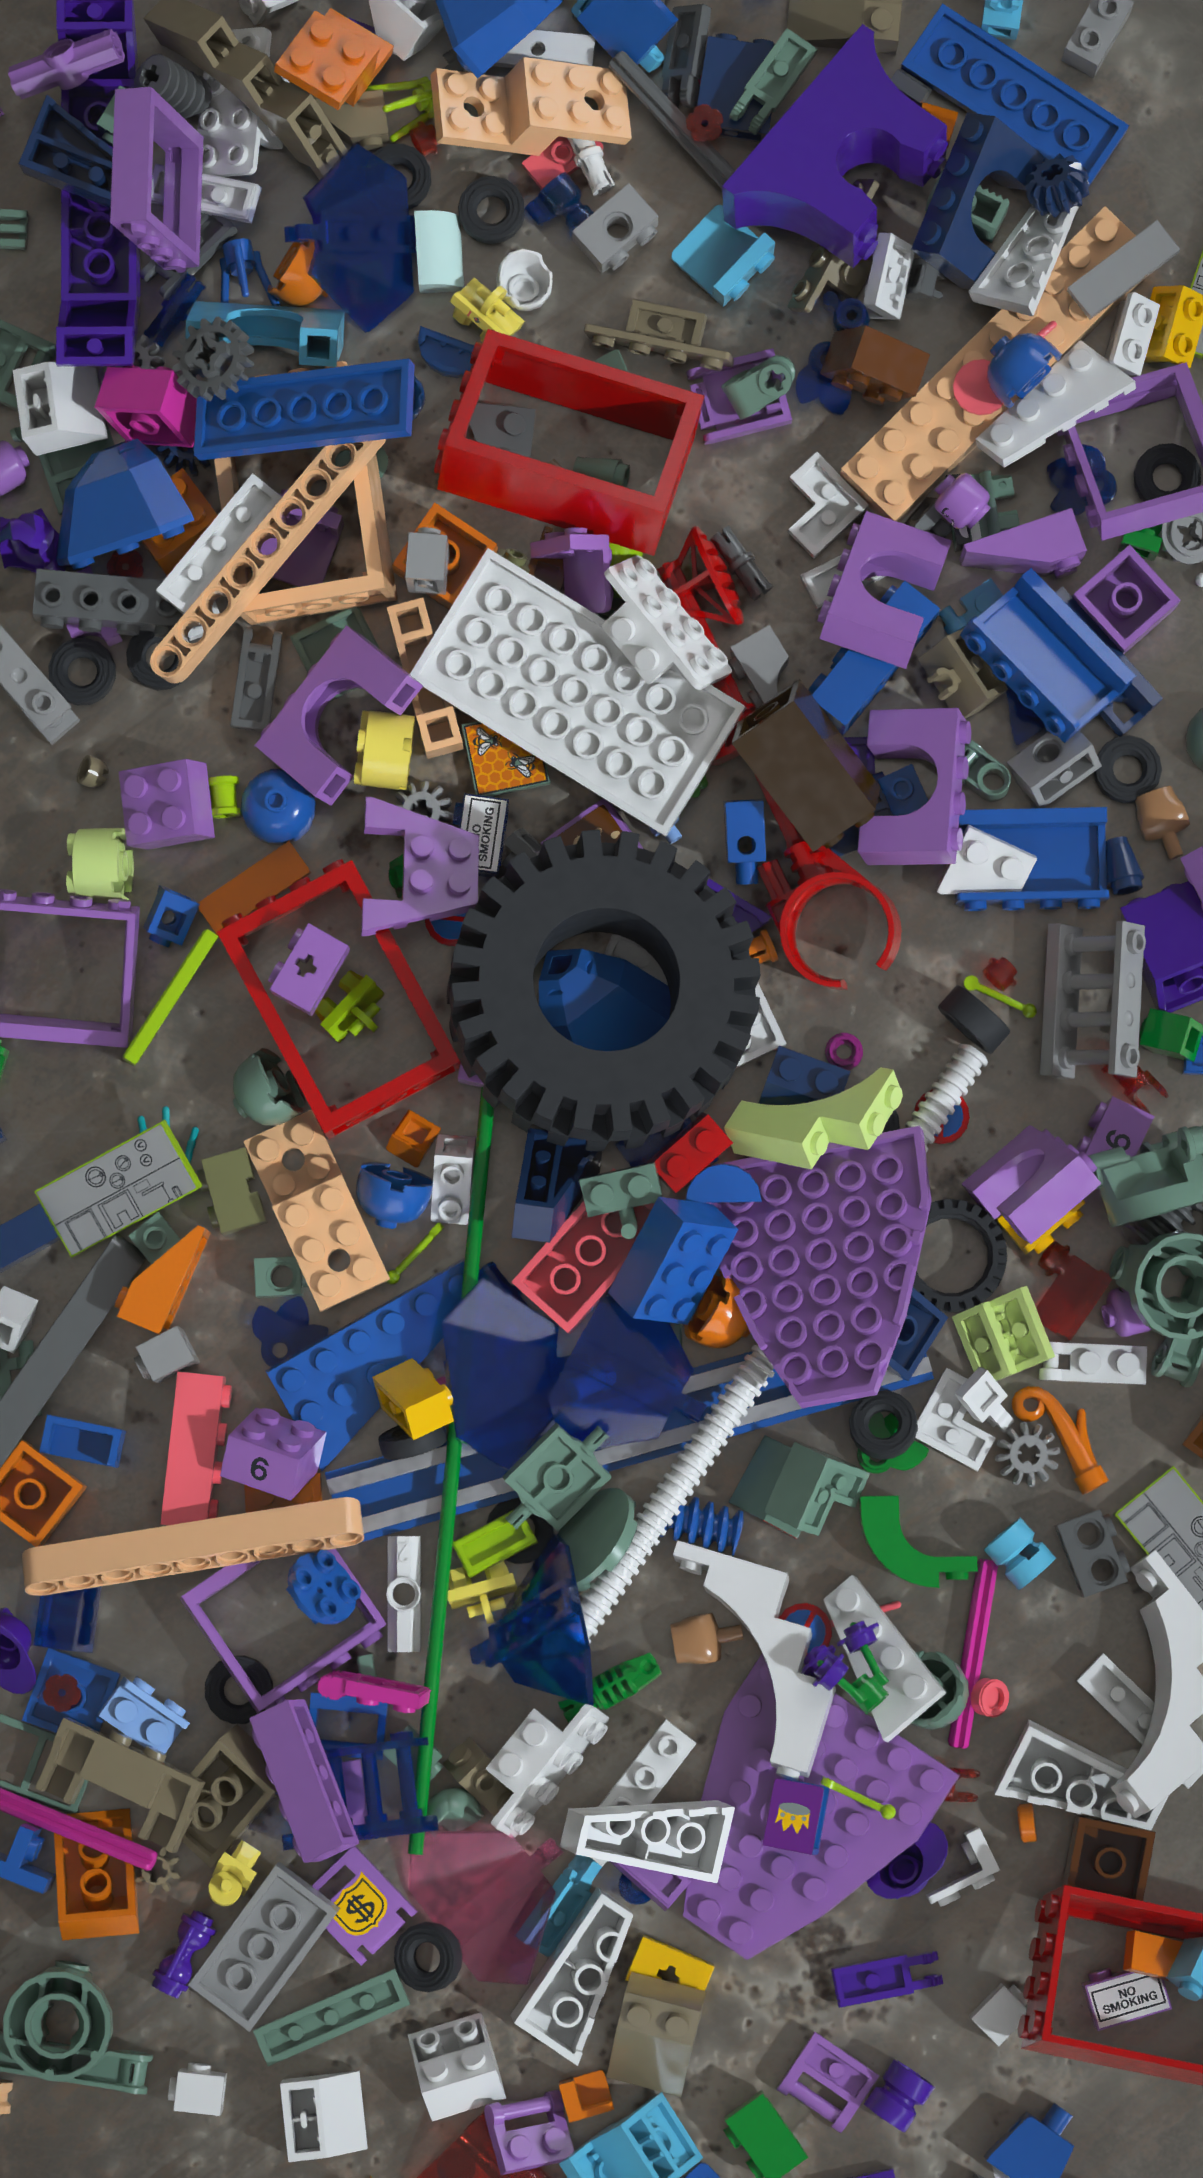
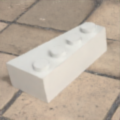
M1028 1720L994 1787L995 1795L1012 1797L1025 1800L1028 1803L1056 1807L1068 1812L1095 1816L1103 1820L1146 1830H1152L1168 1798L1167 1796L1151 1811L1134 1819L1130 1813L1121 1808L1116 1794L1111 1789L1128 1769L1031 1720Z
M719 1800L571 1808L568 1809L560 1847L577 1855L717 1883L735 1807Z
M597 1887L510 2015L516 2025L577 2066L580 2062L587 2036L590 2034L594 2024V2017L600 2001L607 1989L614 1963L617 1961L632 1921L633 1913L630 1909Z

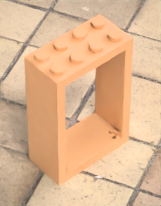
M338 361L336 367L350 365L345 361ZM297 368L288 371V373L309 371L310 368ZM270 374L258 375V376H255V377L268 376V375H270ZM377 454L372 457L354 479L367 571L362 572L363 576L261 594L259 592L240 615L250 625L398 600ZM235 457L214 459L221 511L239 490ZM250 567L239 571L237 575L238 584H245L251 580Z

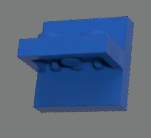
M27 1822L20 1825L9 1854L6 1855L0 1852V1877L44 1894L51 1890L56 1874L29 1864V1861L37 1860L45 1838L40 1837L41 1827Z

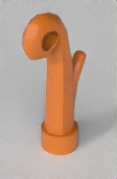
M1027 1386L1015 1393L1012 1399V1409L1018 1419L1024 1422H1032L1039 1419L1046 1411L1076 1476L1074 1481L1082 1495L1109 1481L1102 1466H1098L1092 1452L1087 1432L1085 1409L1080 1408L1077 1411L1075 1426L1063 1406L1048 1391L1040 1387ZM1031 1398L1038 1401L1035 1411L1029 1412L1025 1410L1023 1406L1025 1399Z

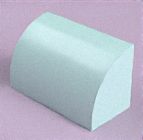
M414 211L420 294L457 292L464 288V272L459 216L446 211Z

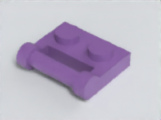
M814 2031L778 2084L776 2090L785 2096L789 2093L832 2123L831 2127L842 2133L875 2084L879 2074ZM804 2071L845 2099L847 2102L840 2110L797 2081L802 2072Z
M559 2090L545 2092L544 2097L501 2105L497 2102L485 2106V2120L501 2175L560 2163L574 2152L563 2112L564 2102ZM546 2112L549 2121L548 2123L506 2131L504 2125L505 2120Z

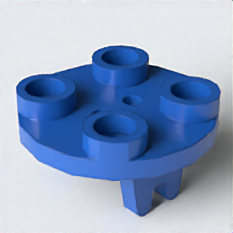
M320 1550L318 1553L303 1555L289 1569L288 1588L286 1590L293 1598L297 1607L315 1625L318 1622L335 1625L346 1620L355 1609L356 1601L361 1596V1590L359 1585L351 1579L346 1569L336 1561L335 1556L331 1552Z

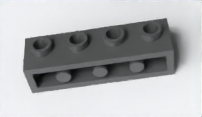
M36 569L32 614L34 620L41 622V626L45 628L62 629L64 624L79 625L78 629L86 632H101L102 627L117 628L116 632L122 635L135 636L139 635V630L154 631V636L164 638L183 616L179 610L156 593V589L164 580Z

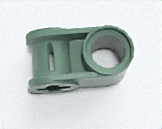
M775 355L753 368L733 376L722 384L721 388L740 420L745 419L764 408L770 402L785 395L795 378L796 369L789 358ZM772 370L775 374H784L782 382L778 378L771 380L770 374Z
M971 740L970 744H965L964 756L967 755L969 772L967 779H962V785H965L988 802L1002 800L1010 788L1011 775L1009 770L990 756L976 742ZM989 774H997L1003 779L1004 785L998 790H990L984 786L983 778Z

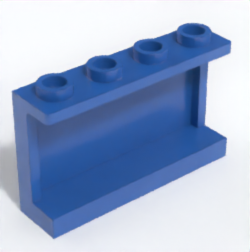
M1032 568L1025 572L1013 588L980 616H974L960 634L965 640L967 647L973 653L978 654L991 667L993 674L999 680L1004 681L1017 694L1020 702L1035 712L1044 722L1046 729L1051 734L1058 736L1064 743L1118 698L1136 677L1119 657Z
M1107 807L965 810L964 815L959 817V828H961L962 834L969 824L1035 855L1037 861L1021 892L955 894V905H964V911L987 910V905L1002 904V910L1006 911L1024 910L1025 904H1040V909L1042 910L1062 909V903H1078V909L1100 908V902H1106L1109 899L1105 834Z

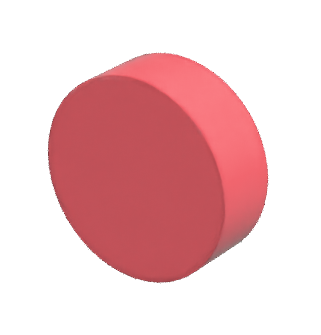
M983 1678L974 1685L971 1692V1704L977 1714L991 1718L998 1717L1008 1706L1009 1691L1001 1680Z

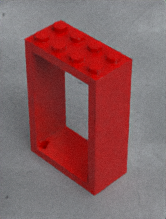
M488 329L483 343H475L470 359L471 369L464 372L459 392H461L459 400L454 399L448 418L450 425L448 429H443L439 439L437 450L440 452L434 467V473L439 474L437 489L561 528H587V534L609 535L610 543L654 556L695 439L705 396ZM485 382L673 440L654 496L467 439V430Z
M339 859L322 869L324 875L313 881L309 877H305L289 886L291 892L277 899L275 895L261 900L255 905L257 910L243 917L242 913H238L229 917L221 923L223 928L217 931L328 1140L458 1071L461 1064L389 928L378 930L375 936L436 1049L430 1053L432 1059L337 1109L335 1104L327 1106L242 947L249 944L246 939L248 935L339 887L343 893L351 890L362 910L363 898H373L353 861L350 860L344 863L343 859Z
M1063 1885L1043 1895V1899L1038 1900L1035 1909V1922H1039L1037 1937L1032 1939L1029 1949V1959L1033 1961L1032 1975L1026 1978L1023 1991L1024 1999H1028L1026 2015L1022 2014L1018 2025V2037L1022 2038L1021 2049L1203 2086V2065L1053 2035V2028L1051 2027L1066 1921L1069 1917L1184 1940L1203 1937V1914Z

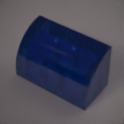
M102 1586L40 1596L33 1646L93 1653Z

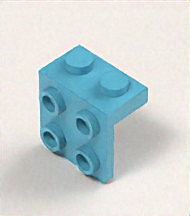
M716 205L673 250L671 258L679 268L724 307L731 299L736 301L741 297L750 285L747 281L757 271L761 274L770 266L775 259L773 255L775 241L765 232L760 237L756 236L747 226L738 229L733 228L724 221L723 205Z

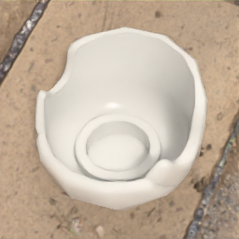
M522 248L510 252L500 263L496 284L497 287L502 286L507 290L503 300L511 308H515L518 311H530L541 307L550 297L553 274L543 262L540 253Z

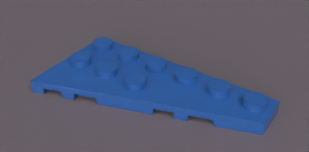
M465 1258L265 1371L292 1420L307 1421L313 1424L315 1428L326 1432L319 1464L321 1471L328 1466L381 1407L372 1377L411 1358L420 1364L459 1321ZM479 1282L477 1285L476 1301L484 1293Z

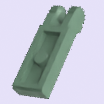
M787 28L744 87V93L732 109L729 117L734 121H738L745 114L752 99H755L764 105L759 113L754 116L748 129L756 135L766 123L770 114L776 112L816 56L818 49Z

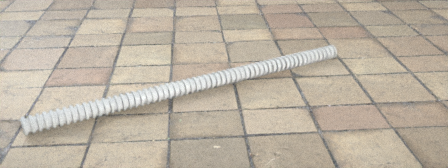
M960 1043L958 1046L959 1053H953L951 1056L953 1062L945 1065L946 1072H940L938 1075L939 1082H934L931 1086L933 1091L927 1092L924 1096L926 1101H921L918 1104L920 1110L914 1111L911 1115L913 1120L905 1123L906 1128L915 1126L922 1128L926 1153L929 1149L927 1147L928 1143L933 1144L935 1141L934 1134H940L942 1131L941 1124L946 1125L948 1122L947 1115H953L955 1112L954 1105L961 1103L960 1096H966L968 1093L967 1086H973L975 1082L973 1077H979L981 1074L980 1067H986L988 1064L985 1055L971 1045ZM753 1345L751 1348L753 1353L745 1356L746 1363L745 1365H739L738 1370L740 1372L738 1375H732L731 1380L733 1382L731 1385L726 1384L724 1387L726 1390L725 1394H719L717 1397L719 1400L718 1404H712V1413H706L704 1416L705 1423H699L697 1426L699 1432L697 1434L693 1433L690 1436L692 1442L684 1445L685 1452L677 1455L679 1461L677 1464H671L670 1468L672 1471L670 1474H664L663 1478L665 1481L663 1484L658 1483L656 1486L658 1489L657 1493H651L650 1498L652 1500L650 1503H644V1512H638L636 1515L638 1519L637 1529L623 1558L611 1572L605 1569L596 1577L595 1583L590 1582L589 1592H583L581 1595L583 1601L581 1603L577 1602L574 1605L576 1611L574 1613L570 1612L568 1614L569 1621L561 1624L562 1631L580 1644L590 1645L591 1640L589 1638L591 1635L596 1636L598 1633L597 1626H602L605 1623L603 1619L605 1614L608 1616L611 1614L610 1607L612 1604L615 1606L618 1604L619 1601L616 1599L618 1595L623 1596L625 1585H631V1576H637L639 1573L638 1566H644L646 1563L644 1557L646 1555L650 1556L653 1553L651 1547L653 1545L657 1546L660 1542L658 1537L666 1534L664 1529L666 1525H672L673 1520L671 1518L673 1515H679V1506H685L687 1503L685 1500L686 1496H692L694 1493L692 1487L694 1485L698 1486L700 1484L699 1477L707 1474L705 1468L714 1464L712 1458L720 1455L721 1451L719 1448L727 1445L728 1442L725 1440L727 1436H733L734 1431L732 1429L734 1426H740V1417H746L748 1414L746 1411L747 1407H753L755 1403L753 1398L761 1395L760 1388H766L768 1385L766 1379L774 1376L775 1372L773 1371L772 1364L758 1345Z

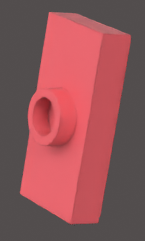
M559 136L539 156L531 155L522 162V167L544 194H547L580 168L575 164V154L567 137ZM595 141L596 145L600 146L603 150V144Z

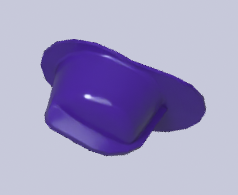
M6 1607L0 1609V1686L12 1693L25 1694L30 1692L36 1684V1672L28 1656L32 1643L31 1632Z
M930 1822L916 1843L866 1881L868 1887L876 1895L886 1899H899L919 1893L945 1862L948 1842L944 1832L936 1824Z

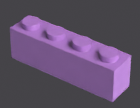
M305 1699L286 1700L249 1718L253 1727V1740L257 1747L261 1749L267 1764L265 1766L266 1775L269 1781L275 1785L280 1799V1812L285 1820L289 1822L294 1836V1849L302 1857L303 1862L323 1861L359 1844Z

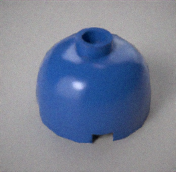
M1034 333L1019 334L1011 340L1005 335L990 350L994 357L989 363L987 370L989 386L996 397L1007 408H1011L1014 406V403L1010 399L1017 395L1022 400L1052 370L1048 365L1051 358L1054 357L1059 361L1062 353L1043 336Z
M270 769L259 773L247 784L241 796V814L246 827L257 839L267 843L283 845L288 841L294 842L299 840L309 831L315 817L316 801L314 796L283 769Z
M363 1163L357 1177L356 1195L358 1203L365 1213L375 1218L374 1223L380 1227L395 1229L397 1223L405 1224L418 1219L427 1208L431 1199L433 1180L423 1173L403 1167V1172L389 1170L391 1164Z

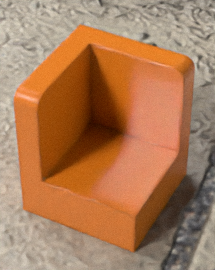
M599 2069L559 2081V2088L569 2123L614 2110L604 2070Z

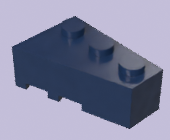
M46 95L18 163L20 168L27 176L111 208L113 149L84 127L79 120L59 106L49 95Z
M529 1128L515 1202L512 1238L550 1243L583 1197L579 1179L600 1173L602 1151H587L586 1140L569 1137L565 1146L555 1145L547 1142L548 1130Z

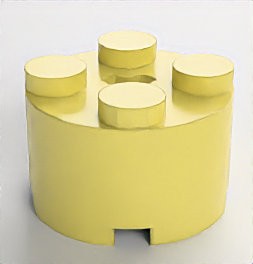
M362 710L357 741L358 756L355 765L354 784L407 790L415 716L407 714L400 716L397 713Z

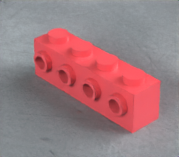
M177 1371L160 1525H174L218 1517L219 1500L213 1499L214 1484H221L222 1481L220 1473L223 1462L217 1461L218 1446H225L227 1437V1423H221L223 1408L230 1407L232 1385H225L226 1377Z

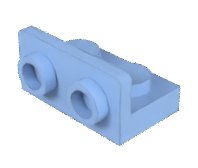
M136 1676L133 1682L123 1677L97 1715L125 1735L131 1737L144 1748L149 1746L166 1753L183 1728L186 1730L190 1724L183 1718L186 1710L169 1698L166 1699L164 1704L152 1696L155 1688Z

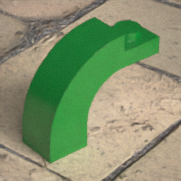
M860 1496L859 1517L864 1539L878 1562L896 1577L915 1585L939 1588V1572H946V1580L969 1579V1572H978L977 1556L934 1557L914 1549L907 1542L901 1530L899 1496Z

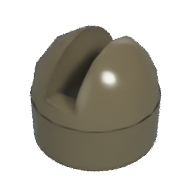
M86 755L78 768L77 782L87 787H100L107 780L102 774H108L109 769L102 760Z

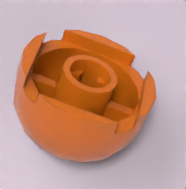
M308 228L301 232L307 238L302 244L295 240L273 275V277L279 280L276 288L270 284L268 286V293L290 305L303 306L310 304L320 294L325 298L328 297L338 280L333 276L336 266L333 250L322 237Z
M719 1270L720 1276H713L711 1283L697 1306L693 1320H690L688 1325L684 1324V1334L686 1337L708 1348H727L739 1341L741 1337L746 1338L751 1333L734 1299L735 1296L740 1294V1290L732 1278H724L721 1270Z

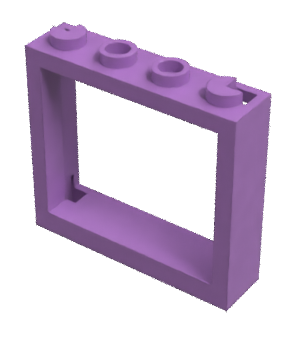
M152 87L115 89L110 223L164 270H176L178 273H183L186 271V268L199 267L204 137ZM153 141L165 151L163 223L151 213Z
M1187 362L1132 377L1136 384L1135 390L1127 395L1119 394L1108 401L1109 405L1097 413L1091 411L1076 420V424L1176 396L1203 467V404ZM1073 426L1065 432L1062 430L1056 432L1057 437L1064 436L1066 445H1063V452L1068 467L1075 466L1077 475L1074 476L1077 493L1080 498L1086 496L1089 505L1085 506L1088 523L1091 528L1097 527L1102 541L1203 512V485L1106 512L1076 427Z
M0 889V910L126 920L120 1024L0 1014V1037L128 1048L133 1034L140 906H131V901L126 899H109L108 904L95 903L92 897L81 895L70 896V900L55 899L54 894L45 892L32 893V897L16 896L17 892L14 890Z
M336 1549L327 1551L335 1556L336 1561L346 1569L351 1579L359 1585L361 1596L356 1601V1607L368 1624L262 1697L199 1604L264 1560L225 1566L180 1598V1601L257 1714L264 1709L267 1710L286 1701L287 1699L284 1695L296 1687L301 1693L320 1680L316 1673L329 1665L332 1671L343 1665L352 1658L348 1651L361 1643L363 1648L366 1649L383 1637L379 1630L387 1625V1623Z

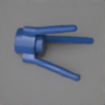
M241 238L224 243L222 246L224 257L219 259L221 267L220 302L229 303L230 271L232 276H238L242 296L248 297L249 290L246 275L252 273L253 267H255L271 305L281 306L279 300L268 293L269 284L272 286L263 267L260 251H253L252 241Z

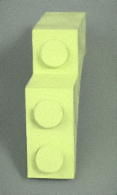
M880 1067L857 1085L836 1095L813 1102L795 1105H765L741 1100L724 1126V1129L729 1139L733 1142L731 1147L735 1154L813 1169L820 1156L826 1152L829 1142L869 1150L877 1136L882 1134L885 1124L894 1109L899 1107L903 1094L894 1070Z

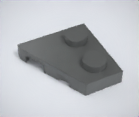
M477 403L470 421L475 441L531 458L536 409Z

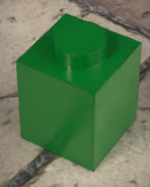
M1150 1008L1148 1017L1141 1024L1140 1045L1156 1054L1194 1062L1203 1034V1025L1188 1016Z

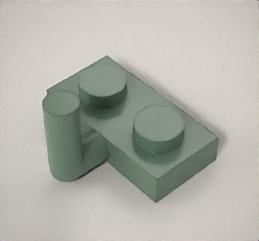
M655 1161L579 1179L587 1216L592 1217L619 1211L622 1224L621 1235L626 1239L633 1238L638 1229L633 1207L654 1203L658 1197H663Z

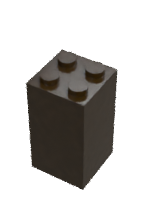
M800 679L738 721L732 745L813 852L821 846H824L826 849L832 847L843 838V831L852 825L859 828L874 817L875 813L873 811L876 810L880 791L879 784Z

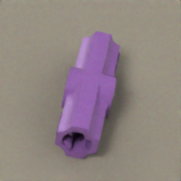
M108 29L77 42H74L72 39L57 41L50 45L42 55L10 66L8 75L16 96L23 100L57 86L62 90L77 87L85 82L90 74L124 62L125 54L117 33L113 32L112 29Z

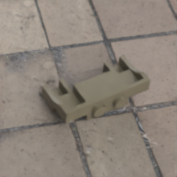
M69 1717L63 1718L35 1789L49 1792L63 1799L62 1801L67 1804H74L84 1781L87 1780L142 1807L150 1808L138 1837L165 1847V1850L168 1852L176 1853L193 1818L191 1813L205 1785V1781L175 1768L174 1765L165 1761L167 1755L157 1749L146 1746L144 1751L130 1745L133 1739L123 1733L111 1730L110 1735L103 1734Z

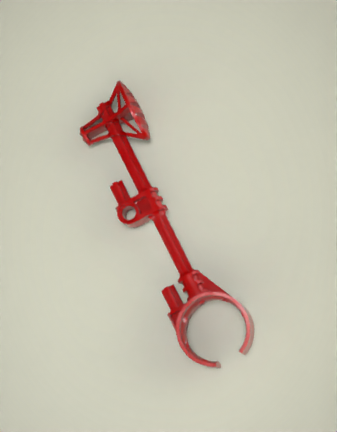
M694 526L687 536L679 557L672 562L664 563L657 571L665 586L678 595L681 606L689 616L696 619L702 625L705 636L714 647L719 648L706 619L737 626L743 624V613L740 609L741 601L738 593L734 591L735 585L732 577L727 573V567L723 559L718 556L719 553L714 544L707 540V536L699 527ZM696 546L707 570L699 575L697 571ZM691 547L692 580L688 582L681 567ZM716 587L728 612L705 591ZM700 593L723 615L701 611L694 595ZM731 673L726 678L711 684L746 706L738 721L756 709L754 703H747L743 699ZM738 722L711 766L724 764L740 756L732 745ZM755 775L787 843V848L783 854L785 858H791L793 864L790 869L792 873L797 872L800 877L797 882L799 887L792 890L778 859L765 862L757 868L772 899L766 906L780 934L782 947L789 962L801 975L812 982L831 989L848 990L844 979H832L820 975L805 963L798 952L796 927L803 908L813 896L830 886L852 885L871 894L884 910L888 927L887 944L876 965L887 971L898 953L902 931L900 917L892 900L884 891L872 884L829 848L826 849L824 846H821L813 852Z

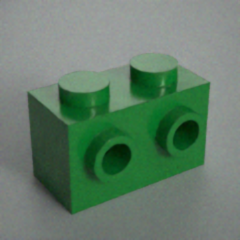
M762 2090L724 2117L728 2125L723 2129L724 2133L736 2149L742 2145L751 2158L746 2161V2164L756 2178H781L808 2158L804 2148Z

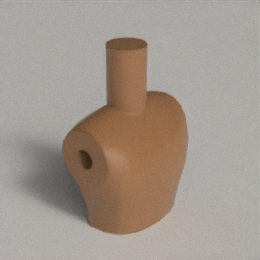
M1165 786L1138 796L1135 801L1137 808L1136 817L1144 840L1162 839L1170 860L1184 855L1176 833L1188 827L1190 822L1185 807L1176 796L1172 786Z
M713 1613L686 1617L680 1622L670 1624L677 1664H706L720 1661L721 1643L744 1640L741 1624L718 1628Z

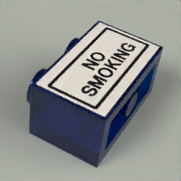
M464 793L463 803H455L453 825H459L460 829L479 835L478 876L490 878L494 876L499 879L510 807L509 799Z

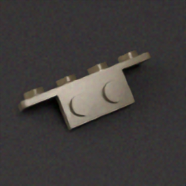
M857 179L851 185L861 188L872 200L880 183L874 179ZM880 227L877 228V239L879 233H887ZM820 245L810 256L809 267L805 275L794 286L788 308L793 312H811L826 284L848 300H856L870 274L873 254L867 260L861 259L852 268Z
M633 299L626 331L592 324H585L584 327L585 334L589 339H592L591 343L602 348L613 349L614 344L627 346V351L641 356H649L650 351L664 354V359L675 363L684 364L686 359L701 361V367L715 371H721L723 366L733 368L734 359L729 352L700 347L707 321V316L703 313Z

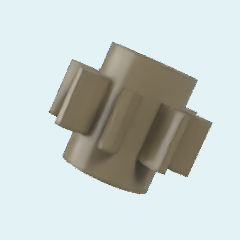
M162 1847L156 1862L158 1860L163 1861L162 1868L167 1870V1875H161L156 1880L153 1878L152 1870L146 1871L142 1869V1875L135 1880L136 1883L144 1880L149 1883L148 1893L150 1894L153 1893L156 1885H162L163 1890L166 1892L170 1891L168 1880L170 1878L180 1879L182 1876L179 1872L174 1871L173 1866L180 1858L174 1857L170 1859L167 1857L165 1847Z

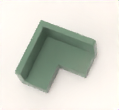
M794 1442L764 1511L766 1514L796 1529L819 1536L833 1502L836 1501L855 1508L870 1473L839 1457Z

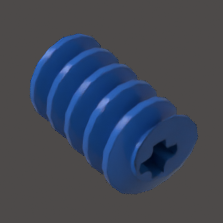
M693 1497L688 1505L679 1506V1515H673L671 1518L673 1520L672 1525H666L664 1528L666 1533L670 1528L673 1529L674 1541H679L682 1535L687 1533L688 1544L694 1545L697 1539L701 1537L702 1546L705 1549H709L715 1541L717 1542V1552L722 1554L728 1546H731L732 1557H734L744 1524L743 1511L738 1510L730 1519L727 1506L723 1505L720 1511L714 1514V1502L708 1501L705 1507L700 1510L699 1498Z

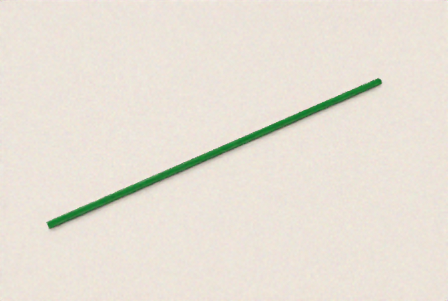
M481 1087L453 1375L452 1397L454 1404L450 1406L454 1421L449 1423L424 1677V1686L429 1687L431 1692L429 1703L421 1709L408 1854L423 1855L494 1118V1108L482 1096L483 1087Z

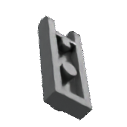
M201 213L199 267L186 268L185 272L178 273L176 270H164L154 260H151L141 270L140 277L144 281L149 282L159 273L167 280L160 288L159 294L164 299H169L238 230L225 217Z
M244 628L230 724L231 728L262 732L270 723L283 632L274 631L273 644L266 645L251 643L253 628Z

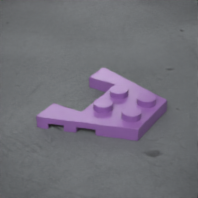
M366 796L364 834L404 837L402 901L363 898L361 936L375 935L376 931L391 927L394 930L408 926V923L428 918L429 921L463 914L467 913L469 908L473 909L478 903L479 835L374 797Z

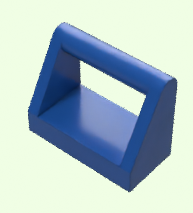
M311 1692L309 1712L316 1730L319 1709L378 1715L376 1744L320 1739L326 1755L383 1761L389 1704L379 1702V1705L369 1706L357 1703L356 1697L345 1695L338 1700H332L329 1697L325 1698L319 1692Z

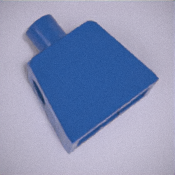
M764 800L723 801L726 860L728 863H735L736 885L759 884L758 862L766 861ZM741 837H751L752 849L750 851H739V839Z
M1053 2103L1042 2121L1029 2112H1025L986 2152L984 2158L1010 2178H1060L1074 2148V2145L1061 2136V2133L1073 2115L1056 2103Z

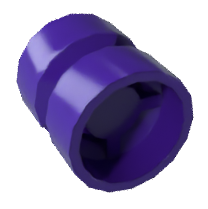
M893 2059L882 2076L885 2086L873 2089L864 2105L905 2133L915 2119L916 2111L914 2106L924 2105L935 2089V2086L900 2061Z

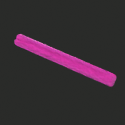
M979 1559L977 1562L978 1572L975 1573L960 1668L968 1680L969 1697L961 1715L956 1721L951 1723L948 1744L951 1747L966 1749L969 1746L974 1717L971 1692L974 1685L980 1680L998 1566L993 1560Z
M0 1788V1811L146 1871H151L158 1856L156 1851Z

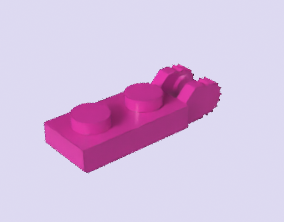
M334 1670L322 1676L318 1680V1684H316L318 1686L317 1690L325 1698L329 1697L332 1700H338L347 1695L356 1697V1702L363 1705L376 1706L379 1705V1702L392 1704L393 1710L403 1713H415L416 1709L418 1710L428 1704L431 1692L429 1687L360 1673L340 1672L339 1670Z

